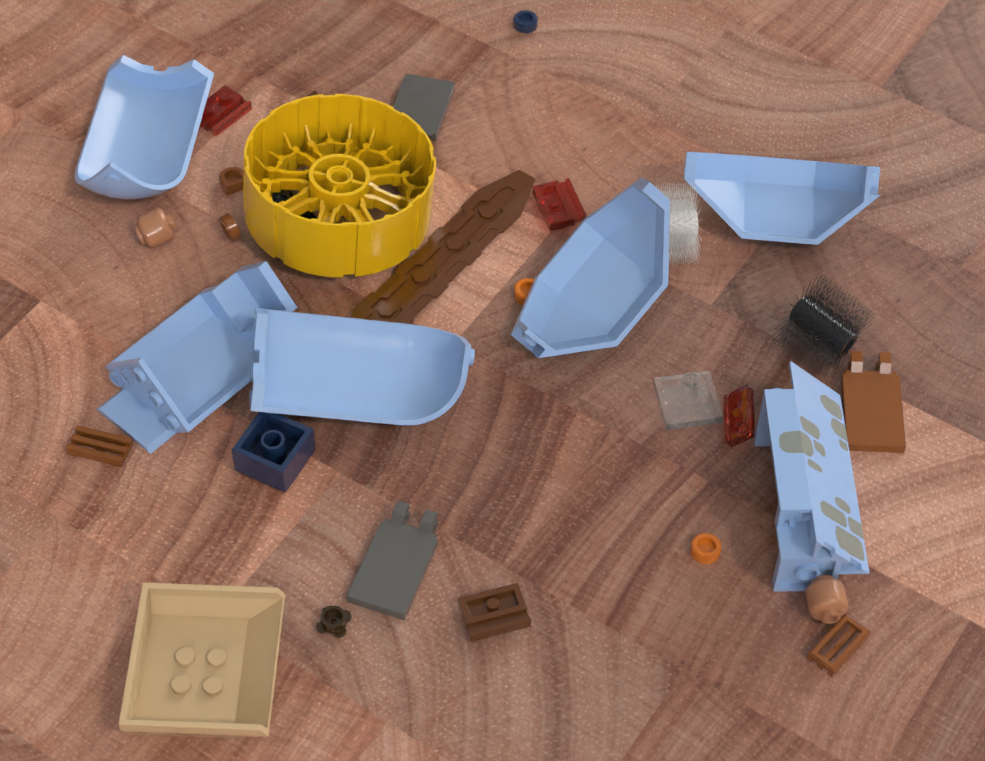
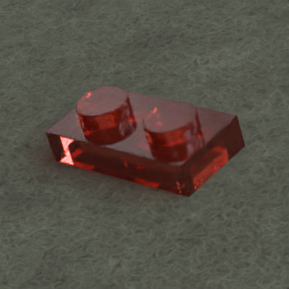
M747 384L724 395L725 443L731 447L755 437L754 390Z

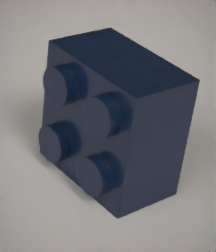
M259 412L232 448L235 470L286 493L316 450L314 429L277 413Z

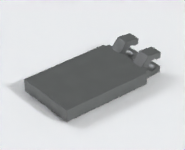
M405 74L393 109L411 117L425 131L430 140L436 141L455 90V82Z
M398 501L392 512L391 520L385 519L384 522L381 521L347 594V602L405 621L438 546L437 535L434 534L438 525L436 520L438 513L426 509L419 529L406 525L410 517V512L408 511L410 504Z

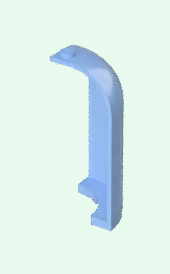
M122 55L108 68L75 170L76 183L97 194L118 199L148 198L164 193L179 184L188 169L214 73L195 59L181 66L167 67L166 71H155L154 66L140 64Z
M255 308L252 345H254L253 351L257 352V360H251L250 381L253 382V389L250 390L249 394L250 411L394 425H419L427 423L443 415L457 401L466 383L468 367L473 366L475 351L471 349V344L464 337L432 327Z

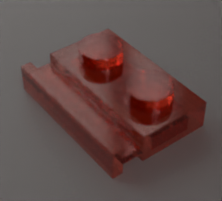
M224 85L207 98L200 127L206 131L213 132V135L217 137L251 111L252 103L249 100L245 101L243 96Z
M569 178L560 183L557 180L533 186L532 194L549 231L574 226L575 222L583 221L587 217Z

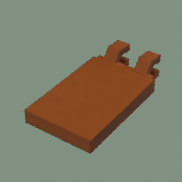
M851 351L850 359H848V370H845L841 377L842 406L849 451L904 453L906 441L900 375H897L896 372H891V352H879L876 371L863 370L862 351Z

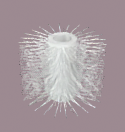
M685 182L684 200L683 194L681 198L680 191H677V184L675 193L674 184L673 201V187L671 192L669 184V199L671 193L669 223L670 264L672 255L673 265L675 247L676 258L678 252V258L681 257V264L682 254L684 264L685 247L687 257L689 252L690 258L692 255L693 263V252L695 261L698 221H700L698 220V213L694 205L693 182L692 198L691 188L689 193L687 184L686 192Z

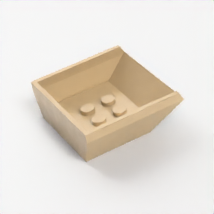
M143 583L119 719L120 731L136 735L214 738L268 737L285 594L276 587Z

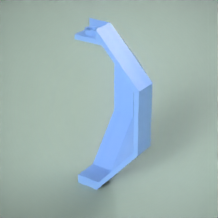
M686 151L684 179L691 187L693 182V189L695 185V191L742 239L818 245L881 196L878 194L880 167Z
M640 178L587 216L535 278L511 336L529 349L537 358L618 346L668 286L670 199L652 183Z

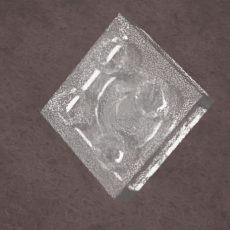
M710 370L654 378L653 386L666 430L722 423L723 413Z

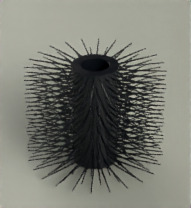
M823 284L820 285L816 292L811 287L808 295L806 296L805 294V297H803L802 293V298L795 304L793 309L787 311L790 312L787 316L789 318L783 325V329L786 327L784 330L786 335L783 340L786 342L788 339L787 335L789 334L791 340H788L786 343H789L790 347L794 344L792 347L799 351L803 346L805 353L807 351L812 353L808 357L812 358L813 356L817 360L820 358V372L823 369L822 365L824 363L825 365L827 364L826 369L829 364L831 366L837 359L839 360L840 358L841 360L843 357L844 360V356L853 348L854 344L860 342L857 341L860 334L858 331L865 325L862 322L864 317L862 318L861 316L859 318L860 315L857 313L862 309L859 310L856 307L855 313L853 308L849 312V306L852 303H849L848 299L845 302V307L843 305L839 308V304L846 299L844 298L839 301L842 297H839L837 293L835 296L836 300L834 301L833 298L836 293L832 289L829 291V288L826 289L828 291L826 294L824 289L820 293V288Z

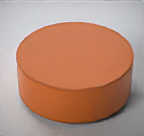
M524 278L515 284L514 298L518 303L524 305L534 279Z
M701 533L693 538L690 552L693 559L697 562L712 564L719 559L722 545L715 535Z

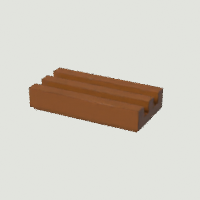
M77 425L75 428L76 433L75 435L72 434L70 438L71 443L67 444L66 451L70 455L122 467L133 442L132 438ZM81 444V445L93 447V448H95V450L89 449V448H85V447H81V446H78V445ZM105 451H110V452L118 453V454H120V455L118 456V455L106 453Z
M845 614L811 649L807 659L810 662L813 660L817 662L818 668L821 670L825 668L827 674L833 677L868 639L871 631L848 614ZM847 624L851 626L824 657L820 655L823 649ZM858 631L860 634L842 652V654L833 663H831L830 660Z

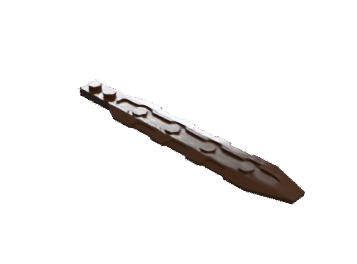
M518 170L477 190L461 206V210L443 227H439L429 236L428 242L410 259L404 260L394 270V274L378 290L371 292L354 308L352 318L411 324L414 321V317L430 301L437 299L448 288V284L467 265H471L482 254V250L497 235L504 233L521 216L535 183V178Z

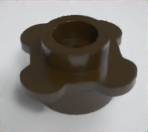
M339 606L324 607L321 613V621L316 624V629L320 634L330 633L334 634L336 638H341L346 634L345 627L347 622L351 621V613Z

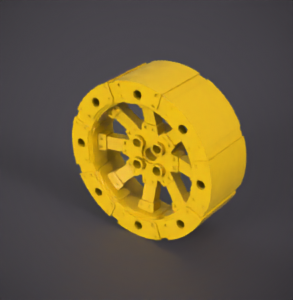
M321 94L285 103L269 112V115L264 119L262 118L254 126L245 143L244 211L248 230L257 244L273 258L277 256L283 260V264L305 273L344 278V275L355 274V277L365 276L391 268L408 258L409 252L413 249L416 250L421 245L429 230L436 173V157L433 156V145L425 131L411 117L393 109V106L375 99L350 94ZM303 166H307L309 168L305 171H295ZM391 184L397 187L401 196H396L378 187ZM299 190L298 194L286 201L277 203L273 202L272 199L274 192ZM375 207L389 214L385 215L382 219L373 220L367 208L373 209ZM319 210L318 219H307L300 216L307 211L314 212ZM341 216H344L348 221H352L342 222V224H335V222L339 221Z

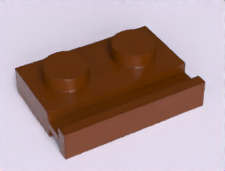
M518 583L458 598V605L471 642L531 627V618L527 613V607Z

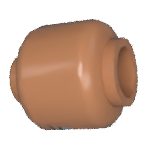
M156 208L140 215L137 221L138 224L134 225L142 244H148L150 247H157L171 241L174 238L173 229L177 228L171 212L166 214L161 208Z
M822 575L814 578L805 590V597L811 617L825 624L838 622L849 609L843 582L832 576Z

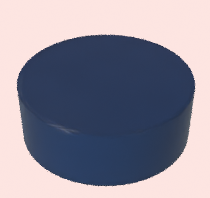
M519 11L514 15L513 27L520 33H532L538 27V17L532 11Z

